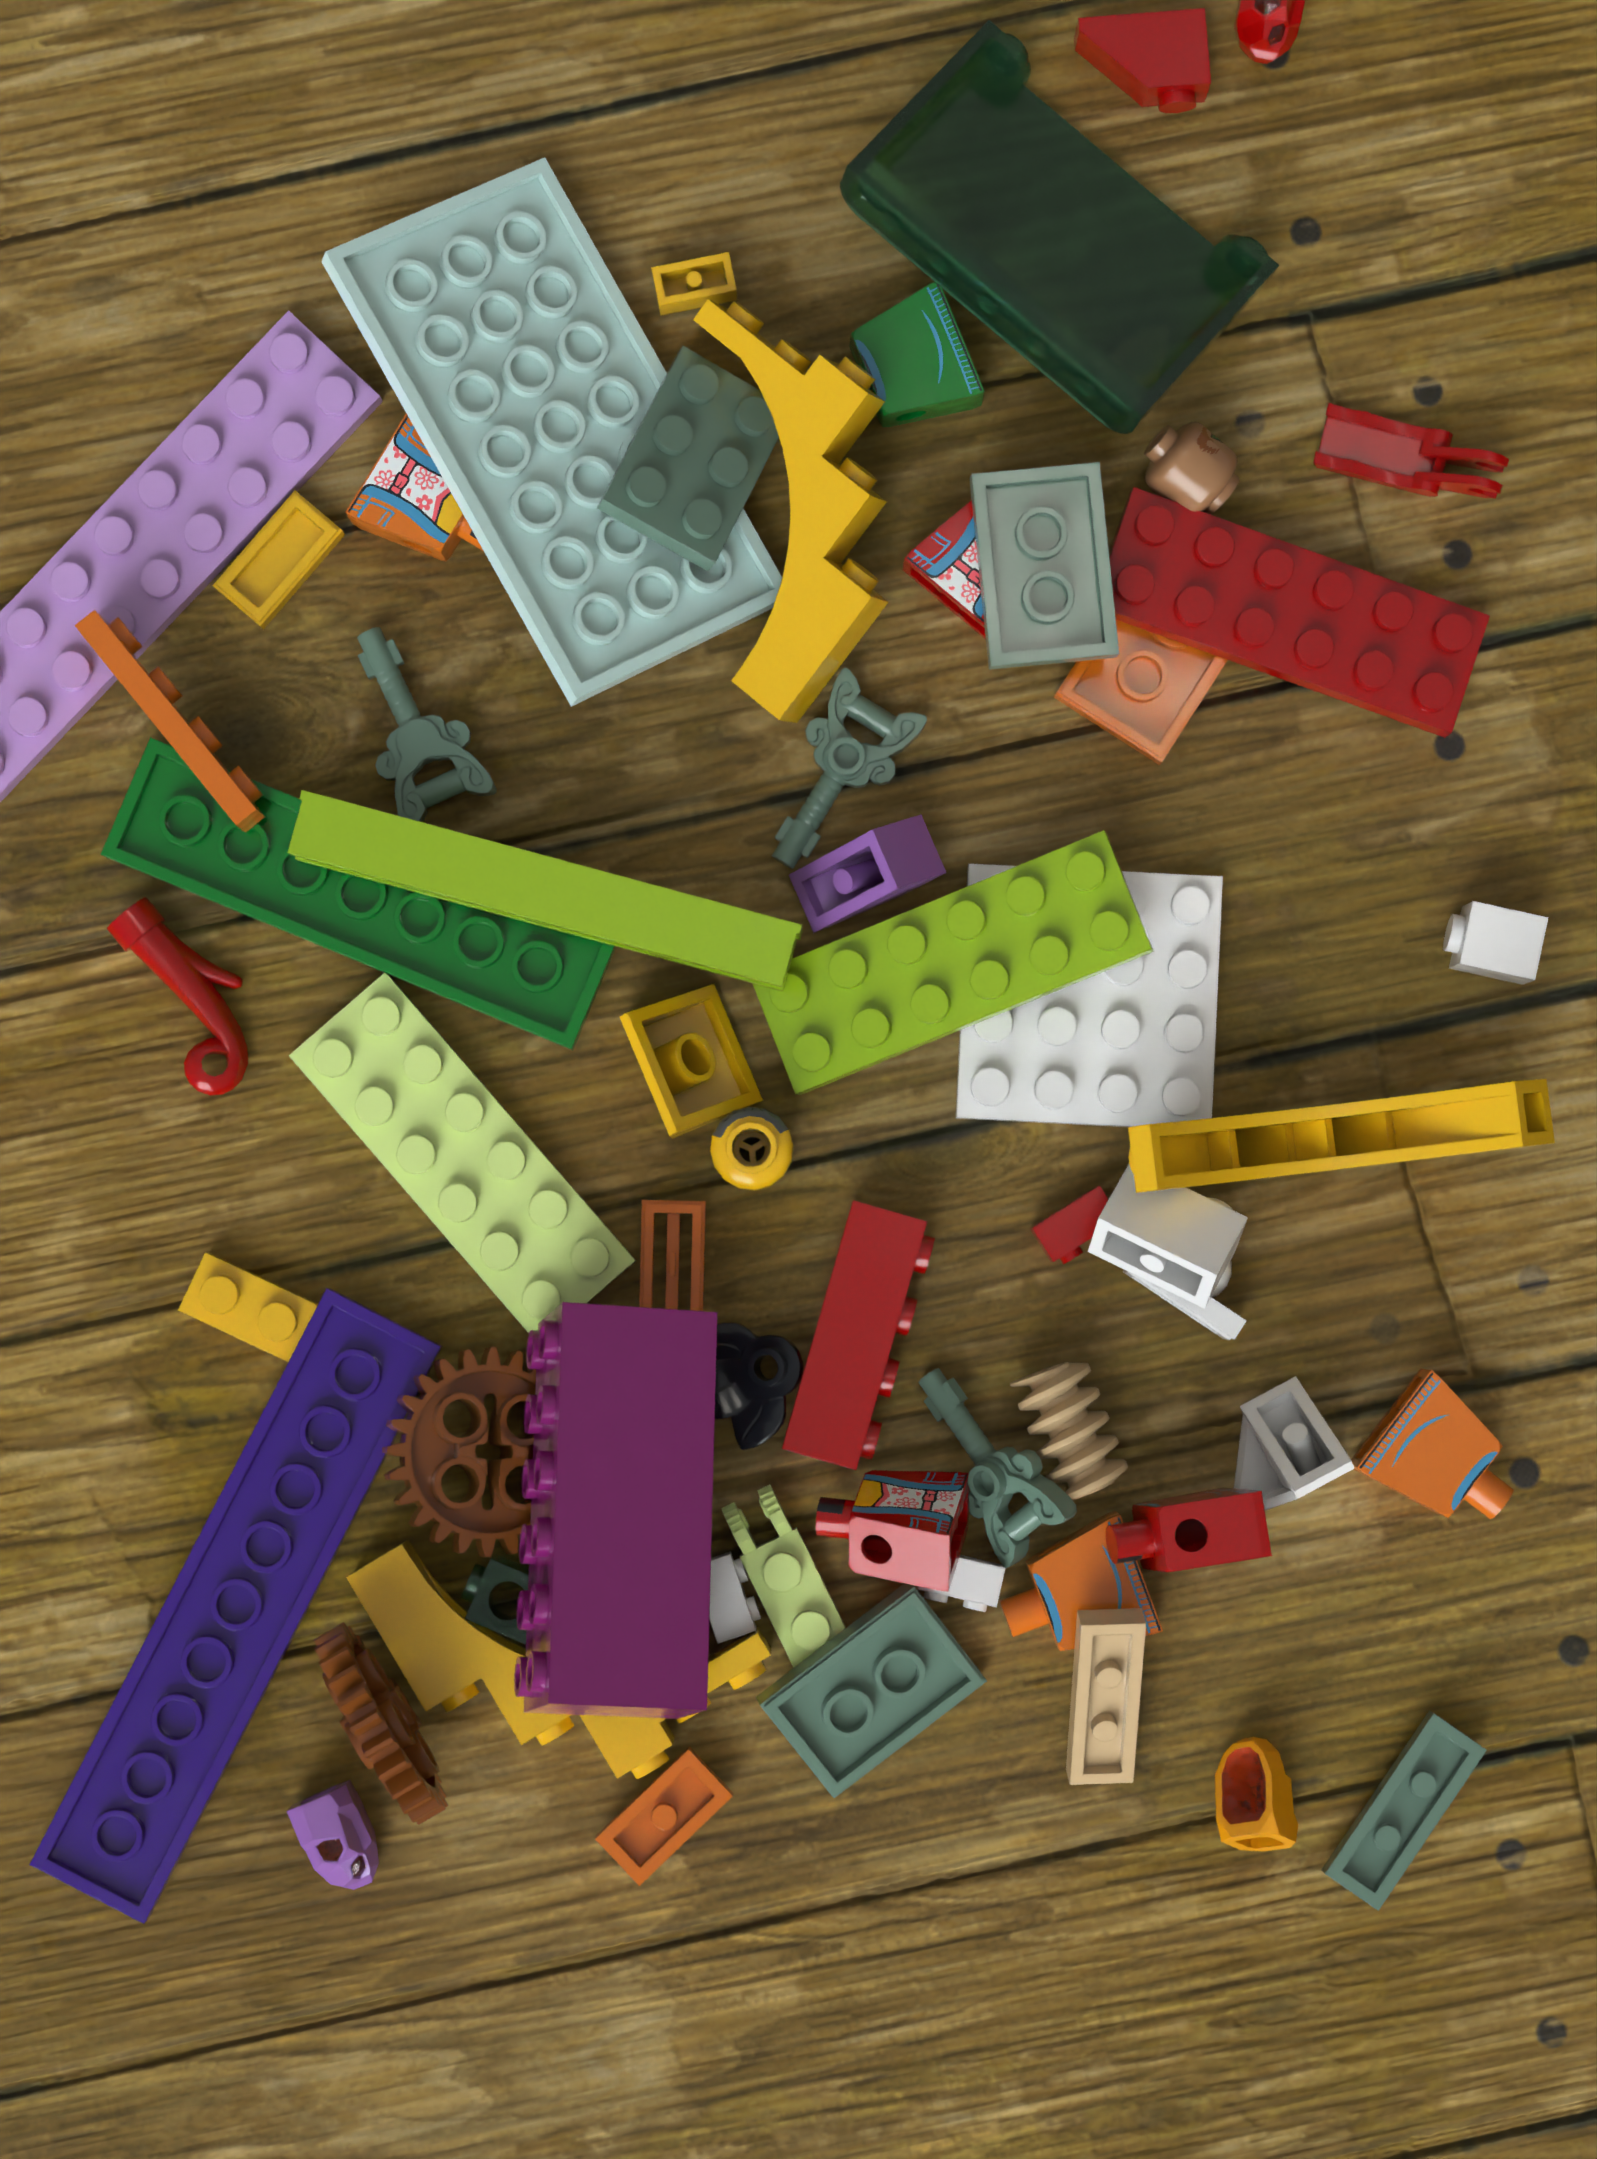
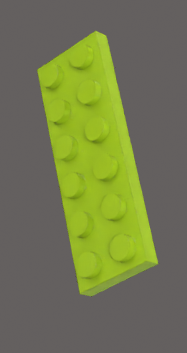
M1103 830L792 958L783 991L753 984L794 1092L796 1095H802L1154 952L1108 835Z

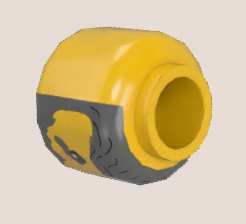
M745 1107L732 1111L719 1122L712 1134L710 1154L714 1168L726 1182L738 1189L757 1191L771 1187L784 1177L792 1163L794 1145L788 1127L779 1116L765 1108ZM748 1138L760 1140L753 1146L743 1142ZM764 1146L765 1152L763 1157L756 1161V1151ZM740 1148L749 1152L750 1162L742 1158Z

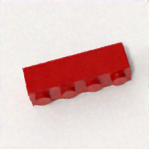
M855 1200L852 1201L782 1449L853 1470H857L860 1457L872 1460L882 1427L881 1422L871 1420L877 1396L890 1398L900 1361L889 1358L895 1333L904 1336L908 1335L918 1299L906 1296L913 1271L925 1275L935 1242L934 1237L924 1235L927 1221Z

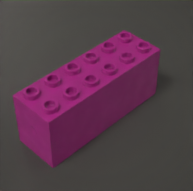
M562 1302L538 1323V1330H531L529 1333L526 1359L528 1369H536L535 1395L528 1394L526 1398L524 1429L525 1433L534 1434L533 1459H526L523 1465L522 1496L523 1498L531 1499V1525L523 1524L519 1541L520 1563L529 1564L528 1590L520 1591L517 1602L518 1630H527L526 1657L517 1658L514 1673L516 1697H524V1713L678 1719L707 1710L717 1312Z

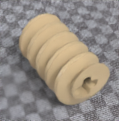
M1064 1362L1010 1383V1386H1030L1032 1392L1018 1403L1020 1411L1039 1410L1041 1416L1027 1428L1029 1435L1048 1434L1050 1440L1036 1453L1041 1459H1058L1060 1463L1045 1477L1054 1483H1067L1069 1488L1065 1493L1072 1500H1076L1113 1484L1114 1480L1125 1472L1128 1465L1124 1459H1105V1456L1119 1442L1115 1435H1096L1095 1433L1110 1418L1106 1411H1087L1086 1409L1100 1396L1097 1387L1077 1386V1383L1091 1371L1089 1364Z

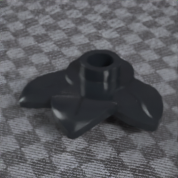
M721 1323L717 1325L715 1419L731 1417L734 1434L740 1449L755 1448L768 1441L784 1424L787 1408L786 1395L790 1394L801 1380L803 1374L802 1357L797 1347L785 1337L779 1335L758 1337L742 1324ZM767 1355L772 1356L778 1364V1372L773 1379L766 1378L761 1372V1361Z

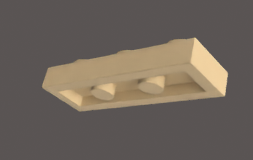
M1142 1608L1077 1610L1066 1772L1070 1785L1133 1783L1146 1633V1621Z

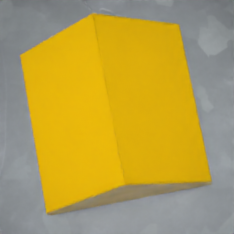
M714 984L619 1016L667 1132L672 1139L726 1117L734 1110L750 1107L763 1101Z

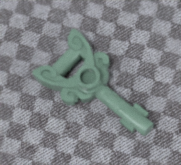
M380 627L369 629L360 634L357 639L363 649V653L358 655L368 679L377 678V682L381 686L384 697L398 724V728L389 735L386 741L390 751L379 755L375 764L377 772L387 781L396 780L395 799L398 816L423 822L428 813L427 808L464 791L477 796L496 794L497 788L489 773L472 754L464 750L471 741V732L466 724L454 720L445 725L444 720L440 716L433 714L422 717L398 667L405 663L394 640L386 641ZM442 760H451L456 768L417 786L415 785L414 777L425 764Z
M843 668L833 685L828 703V719L817 717L808 723L805 730L807 742L817 747L813 757L816 764L823 770V774L807 797L796 818L792 819L787 816L775 836V839L780 843L772 857L790 869L795 867L801 855L808 859L821 838L816 833V830L837 799L843 786L865 787L869 779L879 786L889 784L895 777V763L891 760V757L901 753L918 738L927 723V717L913 712L895 716L862 696L857 678L849 669ZM847 716L883 737V741L878 745L860 743L843 725L844 720Z
M937 1368L918 1382L928 1396L924 1403L937 1422L945 1419L955 1437L960 1441V1444L974 1462L975 1466L968 1475V1485L971 1491L969 1493V1512L978 1519L984 1518L986 1533L994 1553L1003 1567L1008 1568L1026 1556L1029 1549L1030 1538L1028 1535L1041 1524L1057 1525L1073 1518L1077 1513L1076 1504L1058 1485L1040 1474L1043 1468L1042 1462L1035 1451L1026 1449L1018 1453L1013 1447H1004L996 1451L989 1442V1439L984 1435L982 1429L979 1428L978 1423L969 1413V1410L965 1407L964 1402L968 1398L954 1378L947 1380L940 1368ZM1021 1492L1029 1502L1011 1515L1008 1509L1010 1500L1014 1493Z

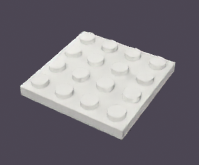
M968 864L967 886L1016 866ZM1122 871L1154 952L960 1030L955 1118L1116 1127L1212 1118L1223 876Z

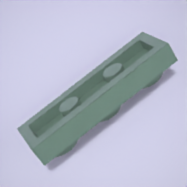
M1429 1710L1322 1868V1871L1379 1911L1487 1750Z

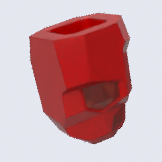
M1239 0L1234 30L1241 50L1254 62L1269 64L1290 50L1298 34L1305 0Z

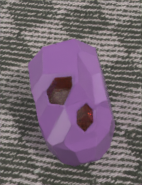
M350 1780L316 1793L293 1804L287 1810L300 1845L306 1851L313 1869L329 1884L355 1890L372 1883L379 1864L375 1831L364 1805Z

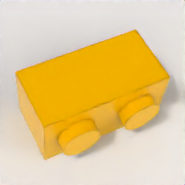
M729 252L651 267L660 316L702 308L707 299L717 304L737 301V288Z

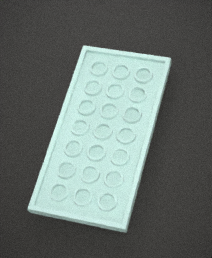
M545 157L325 251L321 261L571 707L773 608L782 582V576L744 509H742L716 563L709 571L704 570L597 509L667 372Z

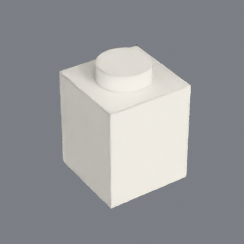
M1476 901L1466 904L1462 907L1460 915L1451 914L1447 924L1443 950L1452 953L1449 969L1522 985L1534 981L1549 917Z

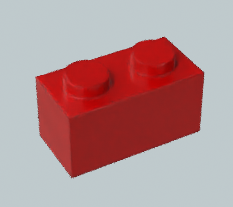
M1096 1186L1030 1228L1051 1262L1060 1259L1064 1265L1083 1253L1080 1245L1092 1238L1098 1217L1109 1200L1100 1186Z

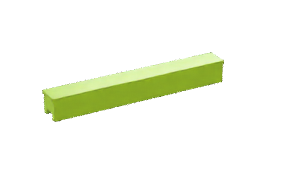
M301 790L299 799L302 802L287 852L290 855H294L297 861L775 990H784L797 939L801 940L802 924Z

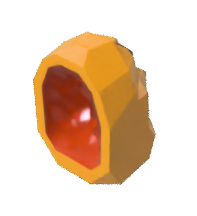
M1258 1737L1244 1738L1233 1743L1223 1753L1215 1773L1216 1821L1221 1842L1246 1851H1272L1291 1848L1296 1843L1299 1824L1294 1814L1291 1778L1285 1774L1279 1751L1267 1739Z

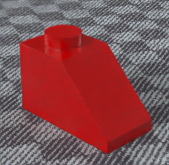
M1205 8L1078 18L1074 35L1075 51L1141 107L1158 106L1159 111L1163 113H1181L1194 109L1196 103L1205 102L1211 85Z

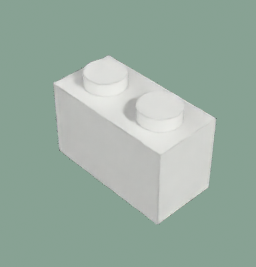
M1128 1164L1098 1217L1088 1252L1205 1309L1236 1251L1248 1217L1234 1211L1228 1204L1219 1199L1207 1198L1186 1187L1136 1193L1134 1174Z

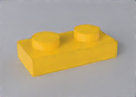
M205 1252L178 1311L289 1362L318 1303L212 1253Z

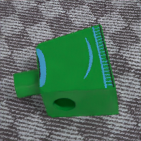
M939 280L922 288L850 334L849 347L855 363L876 379L869 389L885 401L876 413L882 427H893L963 412L982 405L985 391Z

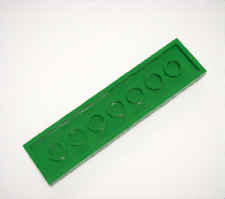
M150 737L102 849V856L573 1051L616 946L297 861L294 855H290L287 852L302 802L299 798L251 779L263 794L254 803L265 818L245 833L235 825L175 749Z

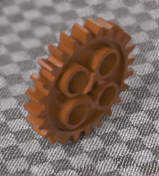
M497 1347L485 1348L480 1365L477 1364L475 1356L470 1349L459 1351L458 1370H455L445 1358L434 1361L438 1377L437 1381L424 1374H417L413 1377V1380L421 1395L418 1398L409 1395H399L396 1399L400 1406L408 1412L406 1419H393L386 1422V1426L401 1434L400 1443L382 1447V1453L399 1457L400 1466L384 1474L385 1480H404L406 1488L393 1501L395 1505L415 1502L418 1506L409 1521L412 1527L421 1526L430 1520L434 1522L429 1541L432 1543H440L451 1532L454 1533L453 1552L464 1554L472 1540L476 1539L479 1557H491L495 1541L498 1539L506 1554H517L518 1535L521 1533L523 1524L531 1525V1499H525L521 1503H516L508 1496L505 1482L511 1470L516 1467L523 1468L526 1459H533L534 1434H528L524 1438L516 1437L508 1428L507 1415L514 1404L519 1402L525 1405L528 1394L535 1395L536 1369H527L526 1372L522 1370L523 1352L521 1351L511 1352L506 1358L504 1365H500ZM491 1394L495 1401L490 1418L488 1436V1419L486 1408L484 1407V1398L486 1395ZM454 1400L463 1403L471 1415L470 1427L460 1437L449 1433L443 1422L444 1410ZM487 1440H489L490 1445L500 1446L501 1452L499 1459L489 1460L488 1473L486 1459L476 1458L475 1454L476 1445L485 1444ZM453 1465L462 1468L469 1478L468 1492L458 1502L448 1499L443 1493L441 1486L443 1474ZM486 1476L489 1477L488 1485L492 1497V1505L488 1510H485L481 1505V1498L486 1485Z
M345 1622L317 1637L314 1640L317 1646L315 1651L321 1660L319 1665L324 1671L322 1675L325 1685L344 1716L340 1724L347 1733L362 1762L369 1770L375 1769L377 1777L390 1793L392 1799H397L403 1813H408L413 1823L417 1822L420 1825L444 1811L448 1806L445 1800L447 1796L440 1785L442 1781L437 1774L440 1772L438 1764L428 1744L418 1730L422 1722L412 1709L394 1678L388 1679L373 1652L365 1647L360 1636H356L351 1626L347 1627Z

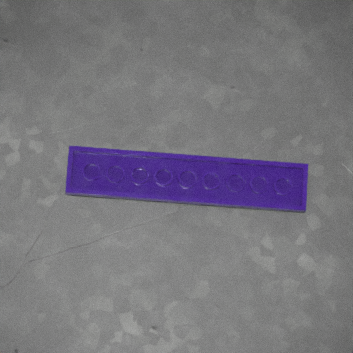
M326 1288L29 1865L143 1924L149 1919L387 1454L382 1453V1447L393 1444L398 1435L397 1432L386 1426L387 1420L406 1419L408 1412L400 1406L396 1399L399 1395H409L417 1398L419 1390L414 1383L413 1377L417 1374L428 1376L434 1361H436L443 1347L442 1345L331 1288Z

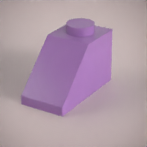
M920 814L872 829L789 874V877L813 933L898 898L945 874L946 870Z

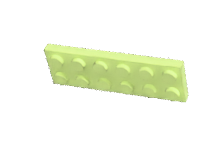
M383 973L289 1055L528 1333L531 1330H538V1323L562 1302L587 1304L636 1261L387 973Z

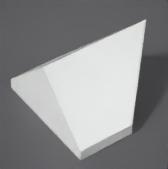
M1296 1376L1240 1406L1243 1416L1234 1488L1262 1491L1265 1511L1296 1500L1354 1469L1352 1460Z

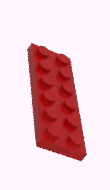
M1133 487L1128 495L1109 551L1116 620L1446 738L1452 734L1490 615L1202 511H1191L1175 501Z

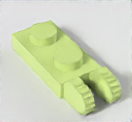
M769 1484L757 1490L759 1494L758 1501L765 1516L771 1520L779 1536L756 1546L749 1532L750 1526L742 1509L737 1508L734 1502L721 1509L743 1553L739 1556L794 1668L843 1631L846 1626L798 1528L792 1529L773 1488Z

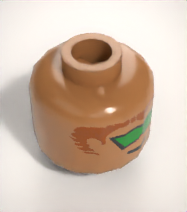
M1199 422L1185 424L1177 431L1170 425L1165 426L1144 451V455L1151 460L1144 476L1147 486L1158 496L1175 501L1194 512L1202 511L1213 514L1230 497L1240 480L1234 474L1238 463L1236 454Z

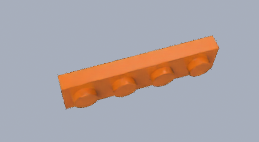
M94 609L74 625L235 825L246 833L265 818L254 803L263 796L261 791L239 765L229 772L214 753L223 746L222 743L199 716L190 723L174 705L183 695L159 666L148 673L134 654L143 646L124 622L117 617L108 623Z

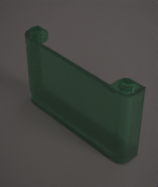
M988 20L847 165L840 182L841 194L849 208L861 220L1098 421L1115 432L1129 434L1134 431L1268 283L1279 267V264L1268 256L1265 248L1257 240L1251 237L1229 234L1224 236L1216 246L1205 239L1026 87L1031 74V67L1025 46L1018 38L1009 33H1004Z

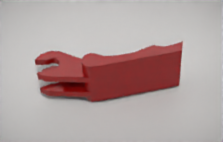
M1328 403L1325 414L1327 419L1319 450L1316 451L1313 461L1317 468L1429 497H1437L1439 489L1496 499L1497 493H1501L1503 485L1494 480L1475 475L1444 473L1446 464L1488 472L1503 473L1504 467L1507 468L1509 459L1488 450L1450 447L1453 434L1442 429L1410 425L1366 411L1352 410Z

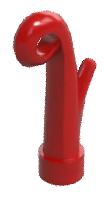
M144 897L120 914L107 927V930L125 952L132 950L178 996L214 1036L196 1044L188 1052L184 1061V1072L190 1085L198 1092L210 1096L223 1095L233 1090L242 1081L248 1066V1049L241 1027L212 983L232 989H239L243 985V979L239 975L205 959L182 942L164 924L165 918L147 897ZM211 1054L225 1055L226 1069L220 1075H208L202 1069L204 1057Z

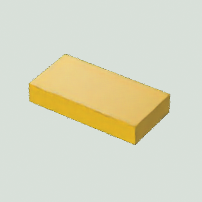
M294 490L212 586L264 630L341 541L345 533Z

